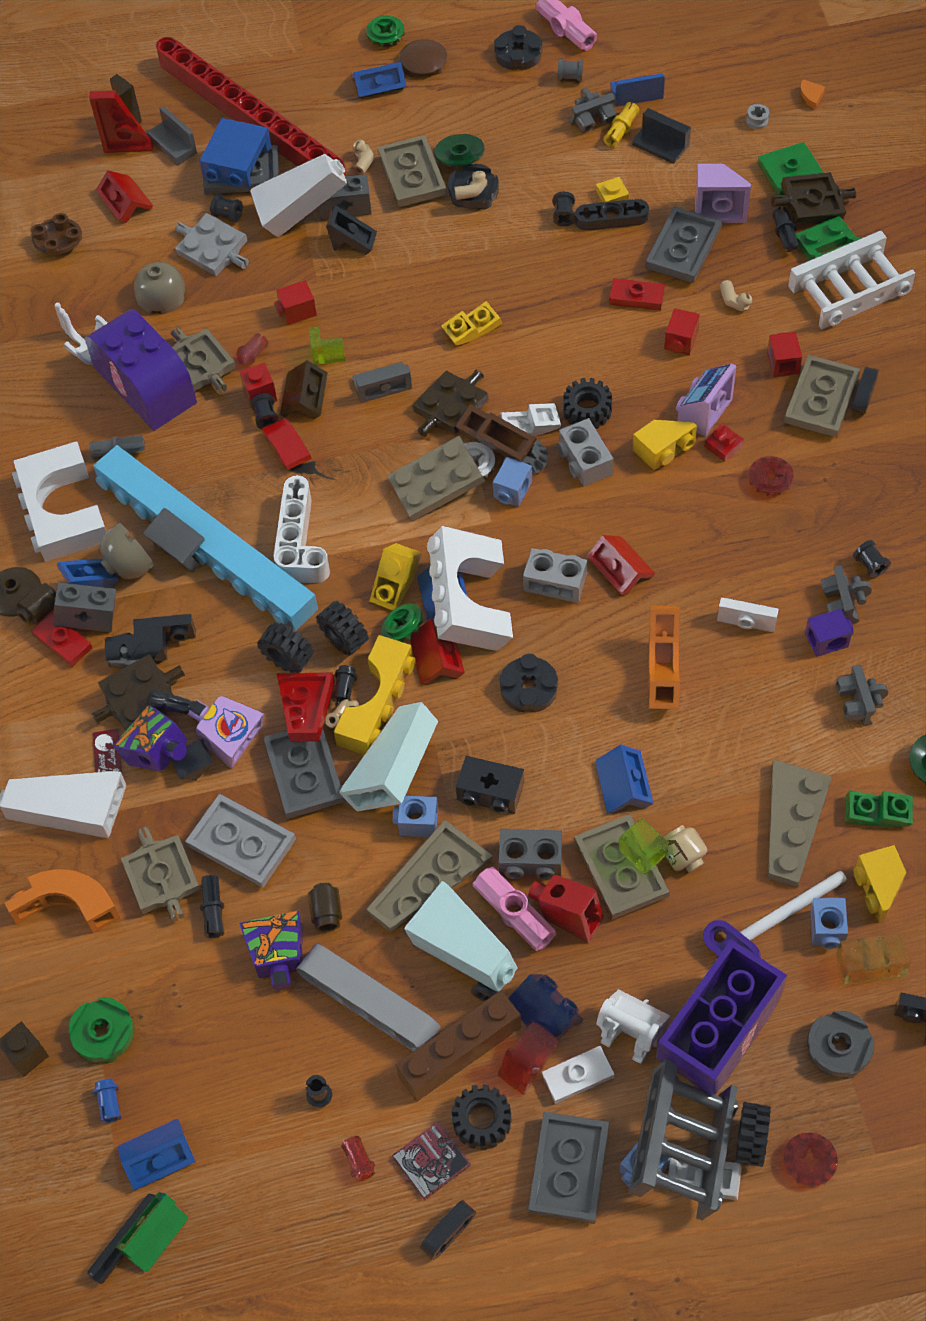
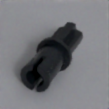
M778 207L772 213L777 226L775 229L776 235L780 237L783 248L787 249V252H793V249H797L799 246L795 234L796 225L791 221L788 208L783 207L784 214H782L781 207Z
M206 875L202 877L201 881L203 903L200 905V911H203L204 936L206 938H218L224 935L222 909L225 906L223 902H220L218 876Z

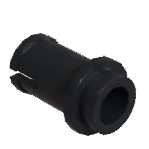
M341 665L335 671L334 676L337 679L332 696L333 702L337 701V704H340L345 699L351 701L353 682L357 680L355 668Z
M313 1075L306 1081L307 1101L313 1107H325L332 1099L331 1088L326 1083L324 1077L320 1075Z

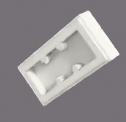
M721 598L717 621L738 625L744 629L754 628L774 632L779 609Z
M598 1046L542 1071L541 1076L554 1103L557 1104L613 1079L614 1072L601 1046Z

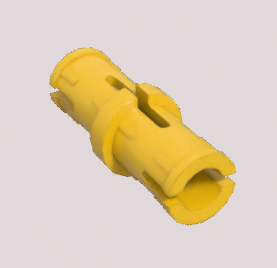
M627 102L621 113L612 120L613 124L603 139L609 147L611 144L612 148L617 147L623 135L630 131L631 123L640 111L635 103L630 107L631 102Z

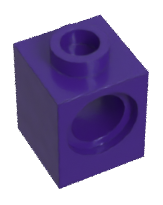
M841 609L808 618L805 635L816 657L849 647L851 636L854 633L852 622L849 618H845Z

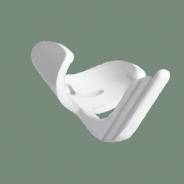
M57 302L55 310L61 327L72 340L80 345V347L74 348L69 342L64 343L65 349L85 364L93 365L85 339L75 331L69 315L61 308L60 303ZM99 315L95 317L96 325L94 331L107 324Z

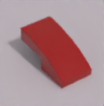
M286 418L262 428L265 439L274 448L278 460L287 470L312 459L298 433Z

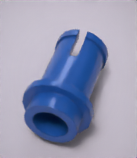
M104 1079L96 1082L95 1089L92 1091L93 1095L97 1096L101 1123H112L122 1118L116 1094L119 1087L114 1083L113 1079Z

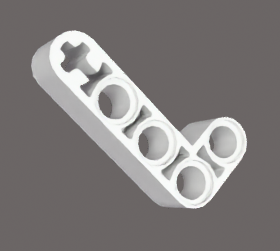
M297 475L288 478L284 483L274 561L279 568L300 583H321L330 575L326 551L321 547L306 546L312 500L307 479Z

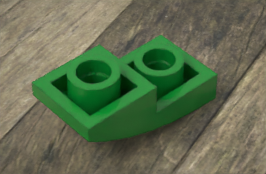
M850 790L846 794L845 823L877 827L911 826L913 824V796L883 791L878 796Z

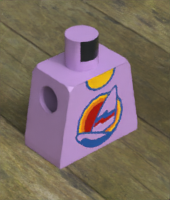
M223 696L218 697L211 708L197 700L188 713L189 716L199 721L196 727L197 739H203L206 747L231 769L263 727V713Z

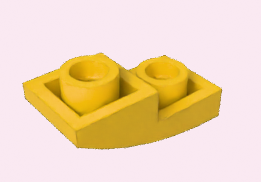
M485 301L467 315L461 311L441 325V327L457 346L475 340L503 323L498 314Z

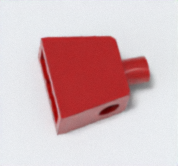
M558 875L552 876L547 885L535 881L529 889L528 897L539 902L543 916L548 922L589 943L604 918L595 889Z

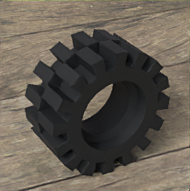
M582 378L580 384L574 381L572 382V387L568 385L563 395V413L565 419H569L570 425L589 418L595 429L599 428V422L605 425L607 419H610L612 393L609 392L607 385L603 387V382L600 380L595 384L594 378H590V382H586V379ZM583 400H593L598 405L593 408H582L577 403Z
M333 601L316 616V622L319 624L318 627L321 631H324L323 635L326 638L328 637L332 645L335 644L336 648L339 651L342 650L345 655H352L369 639L368 632L363 628V623L358 621L357 615H353L350 608L346 609L345 604L339 603V601Z
M271 623L257 642L258 649L261 650L262 655L267 656L266 659L269 662L273 661L276 667L281 666L282 670L286 672L289 670L290 673H300L314 653L312 645L307 643L308 640L301 637V633L298 631L294 632L290 626L286 628L283 623Z
M485 1084L480 1089H478L477 1085H473L471 1091L463 1090L462 1096H457L455 1106H452V1122L456 1136L459 1135L460 1141L463 1144L469 1143V1147L475 1149V1146H480V1150H486L488 1145L494 1148L499 1140L503 1142L506 1139V1133H509L511 1129L510 1124L512 1122L510 1104L507 1103L506 1096L504 1094L500 1095L499 1089L495 1087L493 1090H490L489 1085ZM486 1106L493 1111L495 1118L489 1127L480 1129L470 1123L469 1114L475 1107Z
M743 1102L737 1140L736 1163L763 1167L768 1142L771 1106Z

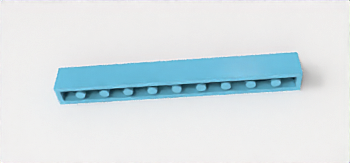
M118 445L93 465L97 476L95 480L98 485L106 491L108 489L112 491L123 505L129 504L133 507L141 519L145 520L147 518L152 522L161 510L166 508L202 535L205 541L193 554V557L200 564L204 565L206 563L211 567L219 579H226L232 583L233 588L240 595L244 596L246 594L261 611L267 610L271 613L278 624L283 623L285 626H290L295 632L318 610L316 595Z

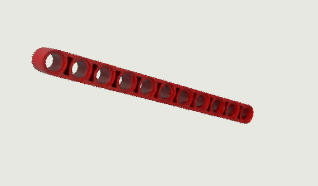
M163 37L156 42L160 66L234 121L267 127L271 145H277L278 153L298 167L326 154L333 160L337 159L345 169L344 161L339 156L176 39Z

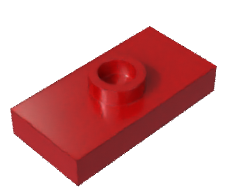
M613 278L609 304L661 310L665 284Z
M52 612L31 630L32 635L71 667L93 649L91 643L74 629L54 626V613Z

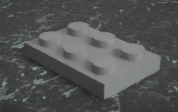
M219 794L185 842L187 847L263 888L296 841V836L285 828Z

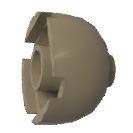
M161 261L151 262L144 265L138 271L133 281L134 296L141 309L147 313L153 314V310L161 311V314H165L177 309L184 302L185 282L178 269Z
M118 522L107 531L101 540L100 552L104 560L100 563L111 576L116 573L124 579L139 578L155 565L137 540L133 539L130 535L127 536L129 531Z

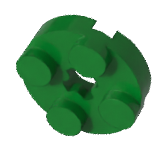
M102 997L98 998V1001L86 1002L78 1007L70 1019L68 1028L70 1041L75 1051L82 1058L91 1062H104L108 1064L116 1061L118 1056L127 1050L132 1042L135 1026L126 1007L121 1002L112 998ZM104 1023H107L108 1033L101 1037H96L97 1033L94 1028L96 1026L101 1027Z

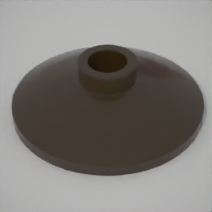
M12 567L0 572V615L8 617L18 616L17 611L19 609L17 603L37 585H42L39 577L33 571L23 567Z

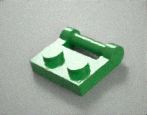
M840 216L796 234L798 247L808 261L861 239L853 234Z

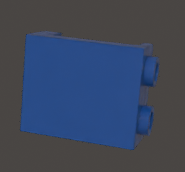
M221 118L199 161L203 178L213 182L216 181L249 189L251 186L250 173L260 153H268L271 147L268 128Z

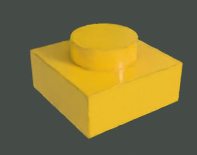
M620 177L596 184V192L602 203L629 200V192Z

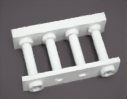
M878 231L791 269L788 287L793 293L807 289L821 307L818 325L820 329L837 325L844 319L897 296H904L912 290L915 277L914 270L912 269L901 275L896 271L883 254L887 237L882 231ZM874 260L889 280L877 285L861 264ZM852 270L866 287V290L854 294L839 274ZM830 280L844 299L831 304L817 286V283Z

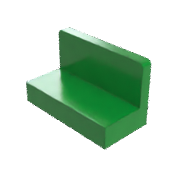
M160 1192L154 1196L115 1247L144 1272L150 1270L188 1220V1216L175 1206L176 1202L167 1194Z

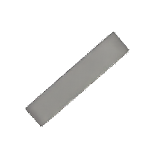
M315 944L296 968L300 976L413 1052L434 1038L441 1028L428 1014L320 944Z

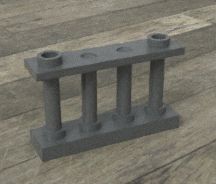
M665 1059L652 1071L629 1193L642 1197L651 1189L657 1186L699 1202L696 1219L704 1220L719 1210L723 1200V1194L720 1192L732 1118L738 1109V1100H736L738 1087L731 1085L719 1095L711 1096L701 1089L679 1081V1078L676 1076L678 1066ZM677 1094L715 1109L712 1126L673 1111V1107L670 1106L672 1095ZM671 1124L709 1139L707 1157L667 1142V1138L664 1137L666 1126ZM665 1155L704 1170L701 1188L661 1173V1169L658 1168L660 1157Z

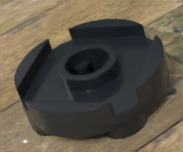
M514 26L512 30L502 33L495 39L496 61L502 67L513 70V66L521 67V70L532 68L541 59L542 40L537 34L527 30L525 26Z
M482 164L463 166V170L457 173L455 170L448 180V190L453 205L482 210L491 207L492 201L496 199L499 193L497 175L492 174L491 169ZM476 171H483L486 174L487 186L480 195L456 200L454 187L469 185L473 181L472 174Z
M525 654L521 658L511 661L503 669L499 678L501 696L504 702L510 708L519 712H524V710L542 711L553 703L557 695L558 676L555 669L547 661L537 658L534 654ZM533 680L535 688H523L524 681Z

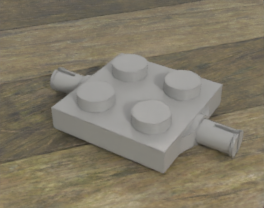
M208 213L193 228L182 222L176 225L175 231L184 235L185 238L178 244L175 250L177 255L215 276L231 263L236 264L242 269L248 266L249 260L239 255L240 249L248 240L246 234Z

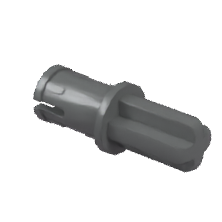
M141 435L124 438L113 436V439L92 441L89 443V450H93V453H90L92 459L105 456L116 445L127 453L145 450V441Z

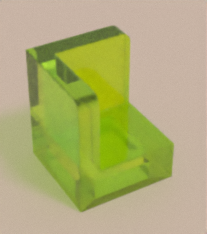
M309 327L311 351L315 365L345 361L343 339L341 337L321 340L320 327Z
M641 818L619 837V850L639 870L646 874L667 855L668 841Z

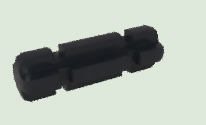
M157 690L150 691L147 701L151 706L159 708L162 706V709L184 715L189 713L192 705L196 702H191L189 699L168 693L165 695L164 692Z

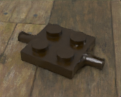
M831 172L783 177L781 182L785 195L772 196L771 204L772 207L787 206L791 210L795 224L828 221L838 216L844 219L846 210L843 205V199L856 198V190L854 187L847 189L839 188L834 182Z
M476 369L467 379H463L446 370L412 405L414 412L426 419L425 423L417 429L418 433L426 437L437 427L456 434L458 432L456 425L471 404L481 409L489 400L488 393L475 386L484 378L482 372H478Z
M148 654L98 682L100 689L105 695L106 706L91 714L97 724L113 715L126 732L149 705L147 701L151 690L164 692L165 695L166 693L173 695L170 683L185 676L180 665L164 673L156 666L151 655ZM153 706L162 714H165L170 711L162 709V706L160 708Z

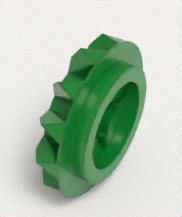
M394 16L376 17L367 25V37L372 40L373 44L380 43L382 47L385 44L392 46L393 42H400L401 37L404 36V24Z
M415 604L401 605L385 618L381 633L384 637L403 642L405 638L411 639V635L414 632H419L418 626L424 622L422 619L424 613Z

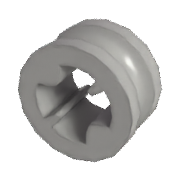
M762 104L751 105L747 110L746 123L748 126L754 129L766 127L770 114L768 107Z

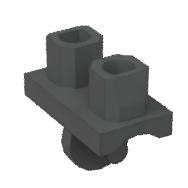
M588 88L582 89L580 91L581 98L575 100L576 106L571 109L572 116L569 117L571 125L577 124L582 133L594 128L595 122L593 117L599 116L602 124L611 123L616 117L613 107L615 101L613 93L600 97L598 92L591 94Z
M842 565L833 567L835 575L822 579L821 584L827 598L840 594L841 599L827 603L828 611L841 609L845 618H849L852 624L859 622L854 600H857L859 605L865 604L867 602L866 597L872 592L871 584L861 581L859 576H854L852 578L853 584L850 585Z
M861 665L852 666L851 674L837 677L835 683L839 696L853 694L855 699L844 702L843 712L846 721L861 720L863 727L872 725L871 716L876 713L875 708L883 707L882 699L889 694L887 686L877 684L875 678L866 681Z

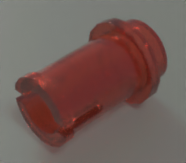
M255 333L244 346L238 347L236 358L242 365L253 364L255 357L268 346V341L264 336L258 340L261 336L260 333Z
M353 1136L343 1141L341 1148L344 1150L351 1166L350 1175L355 1177L358 1182L371 1178L375 1174V1162L370 1161L361 1142V1137Z

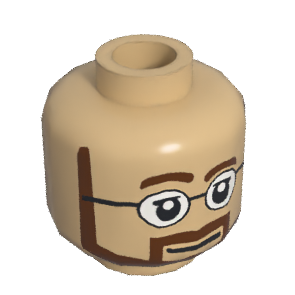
M681 825L663 837L665 842L661 850L674 870L681 871L686 868L688 873L704 864L701 858L706 855L707 847L694 828H685L684 825Z

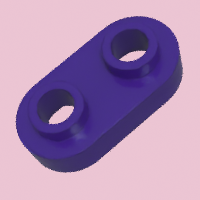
M715 920L705 927L703 932L704 942L716 955L719 956L732 939L761 958L758 947L728 922ZM720 932L725 933V941L717 943L715 936Z

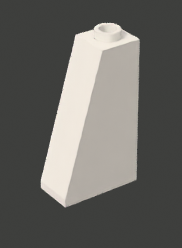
M323 154L253 187L250 191L262 227L279 238L347 184L343 165L337 159L333 160L326 154Z
M118 771L9 779L6 789H3L0 793V809L8 820L109 839L127 785L122 773Z

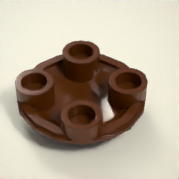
M420 39L405 45L400 52L399 59L405 68V73L410 77L430 73L438 75L444 70L447 52L445 47L439 42Z
M64 213L55 214L52 219L36 224L31 228L32 242L35 248L42 253L50 255L71 251L78 246L82 239V230L79 224L68 219V216Z

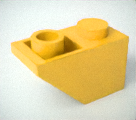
M653 420L633 434L632 450L655 471L660 466L669 464L677 454L683 450H689L694 445L697 425L694 422Z
M397 543L384 548L369 602L390 610L399 607L414 580L422 552Z
M895 845L859 855L856 867L853 869L857 884L859 886L863 885L866 892L865 902L871 914L875 913L878 923L885 921L906 875V870Z

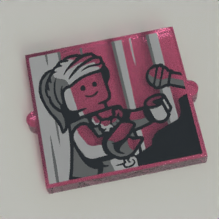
M439 1121L392 1155V1158L405 1174V1181L412 1183L424 1201L471 1166V1163L458 1148V1141L456 1139L452 1140Z

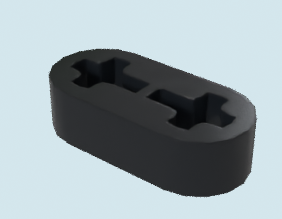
M865 366L852 411L866 414L878 377V369Z
M464 1200L460 1201L426 1236L420 1245V1249L432 1260L438 1258L471 1223L476 1215V1211Z

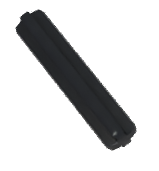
M147 1194L88 1270L87 1274L95 1282L103 1284L122 1260L124 1255L115 1247L154 1198V1194Z

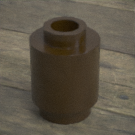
M43 583L41 586L37 585L17 603L19 609L17 611L18 616L27 624L30 622L38 624L54 609L56 591L47 583Z
M331 883L314 885V889L308 892L311 922L315 924V929L317 931H331L339 928L340 920H342L339 889L333 887Z

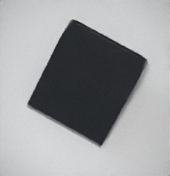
M203 739L187 745V752L182 760L172 759L180 779L196 781L213 764Z

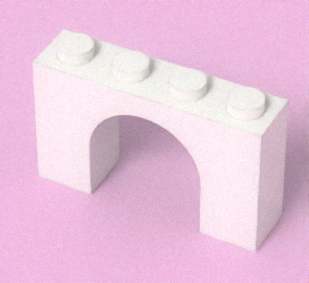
M77 441L14 460L16 472H12L16 488H22V493H19L18 497L23 510L28 509L29 514L24 515L28 529L35 532V536L31 537L35 552H41L45 562L100 545L103 536L107 532L97 505L63 515L52 514L42 509L46 497L55 489L89 478Z
M441 526L429 538L427 543L431 564L429 573L433 584L432 600L435 604L434 623L437 626L438 639L499 651L513 638L510 612L483 607L470 600L459 585L457 572L491 578L504 565L502 542L499 539Z

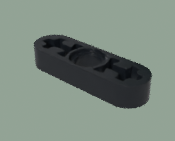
M641 199L584 204L575 211V224L581 230L642 225L649 218V205ZM616 212L619 215L615 218H609L605 214Z

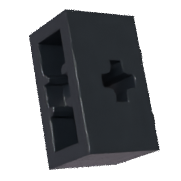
M465 756L456 784L457 800L470 807L479 805L490 808L499 814H506L507 812L515 814L524 786V769Z

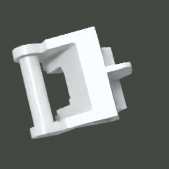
M618 989L609 999L605 1000L598 1015L596 1025L602 1030L601 1037L603 1038L601 1044L610 1047L616 1037L621 1032H624L637 1039L634 1048L635 1054L632 1060L642 1064L652 1046L657 1047L670 1019V1015L648 1005L649 1000L646 999L642 1002Z

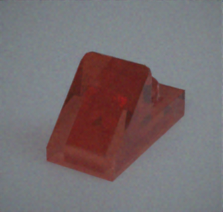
M532 1021L516 1046L506 1050L498 1076L522 1095H525L561 1040L538 1023Z

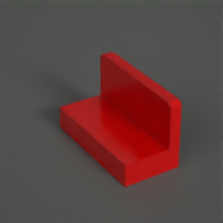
M107 170L96 188V192L121 222L127 223L136 207L151 210L153 204L129 175Z
M602 535L587 554L588 559L621 595H627L640 578H652L655 574L621 536Z
M431 618L418 628L419 632H414L410 639L420 683L425 685L440 674L458 679L465 673L457 643L438 639L437 626H435L434 619Z

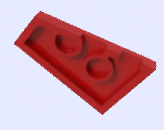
M115 90L90 91L89 100L104 153L153 151V142Z
M333 672L276 673L290 742L320 741L335 682Z

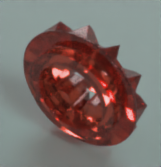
M762 457L756 460L750 467V485H754L757 492H766L767 496L771 493L780 495L782 491L789 490L794 478L793 469L788 462L779 457ZM773 470L774 479L772 482H769L767 476Z
M810 1132L799 1134L789 1141L784 1151L783 1161L787 1174H790L797 1184L802 1183L811 1188L816 1185H825L836 1172L838 1165L836 1150L832 1143L822 1135ZM809 1147H811L813 1158L820 1161L815 1163L812 1172H810L807 1163L800 1160L806 1157Z

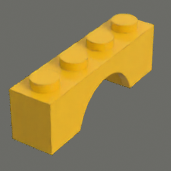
M378 635L368 657L370 674L379 681L380 687L376 695L367 703L356 707H345L334 730L336 746L363 755L366 754L381 733L384 723H388L394 710L392 705L396 698L401 697L405 682H403L405 676L412 673L415 665L411 645Z

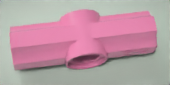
M539 0L536 3V10L551 23V27L557 36H566L580 49L585 51L593 47V44L597 41V33L582 21L581 14L574 6L567 8L559 0Z
M494 867L486 868L473 882V887L501 915L503 923L508 927H513L535 951L545 948L556 935L555 929L528 903L526 895L519 890H515ZM511 905H518L522 908L514 913L507 910Z

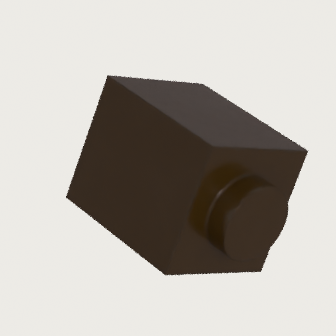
M22 1021L0 1038L1 1051L23 1077L49 1057L43 1046Z

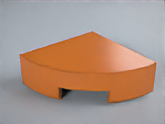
M803 79L800 94L809 107L816 109L825 94L826 87Z

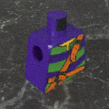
M148 705L113 747L127 765L162 771L172 759L179 761L185 757L187 738L171 719L153 706Z
M299 911L240 922V928L258 977H271L274 990L289 988L291 986L289 973L297 971L296 968L302 962L303 926Z

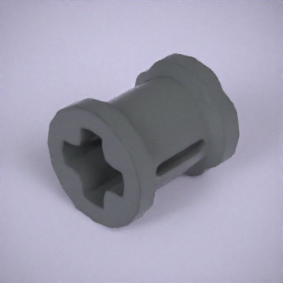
M559 58L557 81L577 79L578 82H582L583 59H580L578 62H570Z

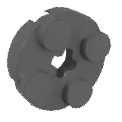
M834 1011L832 1014L819 1017L813 1023L807 1039L810 1061L828 1075L846 1078L855 1077L860 1071L865 1069L874 1052V1039L867 1029V1024L859 1016L847 1011ZM840 1037L845 1038V1044L849 1046V1049H843L842 1051L835 1049L832 1040L838 1041Z

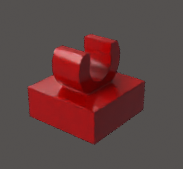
M722 423L705 439L704 447L725 462L743 446L744 439Z

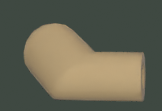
M357 140L353 144V150L356 151L355 155L358 158V162L353 170L358 175H364L374 160V154L370 146L365 144L364 140Z
M476 171L472 174L473 181L469 185L454 187L456 200L480 195L487 186L486 174L483 171Z
M729 280L723 281L720 284L722 297L727 306L739 311L749 309V305L752 304L750 294L743 292L740 296L737 295L732 282Z
M342 700L336 709L325 717L327 726L331 728L336 727L345 707L359 706V703L356 700Z

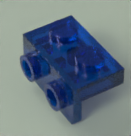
M530 974L508 999L521 1014V1020L546 1048H552L573 1025H579L583 1018L578 1014L579 1008L569 998H564L556 990L558 985L551 977L546 974Z

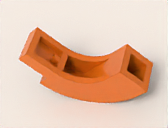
M650 605L648 652L649 709H679L680 606Z
M47 870L27 877L32 888L26 891H19L10 900L4 902L16 924L55 905H66L77 909L84 916L93 933L120 919L117 909L106 890L90 876L74 870Z

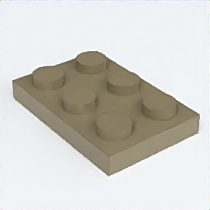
M425 135L377 147L379 158L398 207L447 195L446 186Z
M808 355L786 411L784 423L837 438L861 369Z
M460 436L387 475L412 522L485 482Z
M630 814L574 836V842L612 920L669 897V890Z

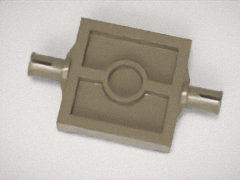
M176 327V330L173 329L171 335L177 340V343L172 348L186 366L194 391L210 383L218 393H222V390L225 391L227 385L220 377L236 368L235 361L208 328L186 336L180 327Z
M143 827L147 838H145L140 828L137 834L142 846L134 853L121 857L142 914H145L157 908L167 906L171 920L178 921L174 912L175 909L179 919L184 917L178 901L200 891L178 835H175L165 840L154 841L149 827Z

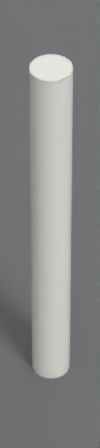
M842 871L836 872L745 928L740 933L749 940L754 939L812 903L813 898H820L846 882V876Z

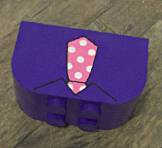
M134 309L127 310L85 337L93 367L153 431L197 403L191 377L181 358Z
M731 939L659 1040L656 1059L661 1063L665 1059L670 1060L678 1066L677 1073L709 1095H715L729 1078L769 1019L782 995L787 975Z

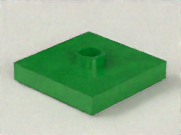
M804 142L758 156L757 163L778 196L785 195L781 186L783 177L824 173Z

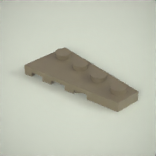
M773 759L768 879L798 888L832 777Z
M444 820L366 909V914L391 932L413 917L442 881L447 883L452 889L492 861L493 856L448 821Z

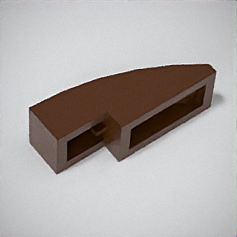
M471 404L456 425L460 435L473 442L481 443L500 455L520 462L523 461L537 440L536 437L491 412L488 414Z

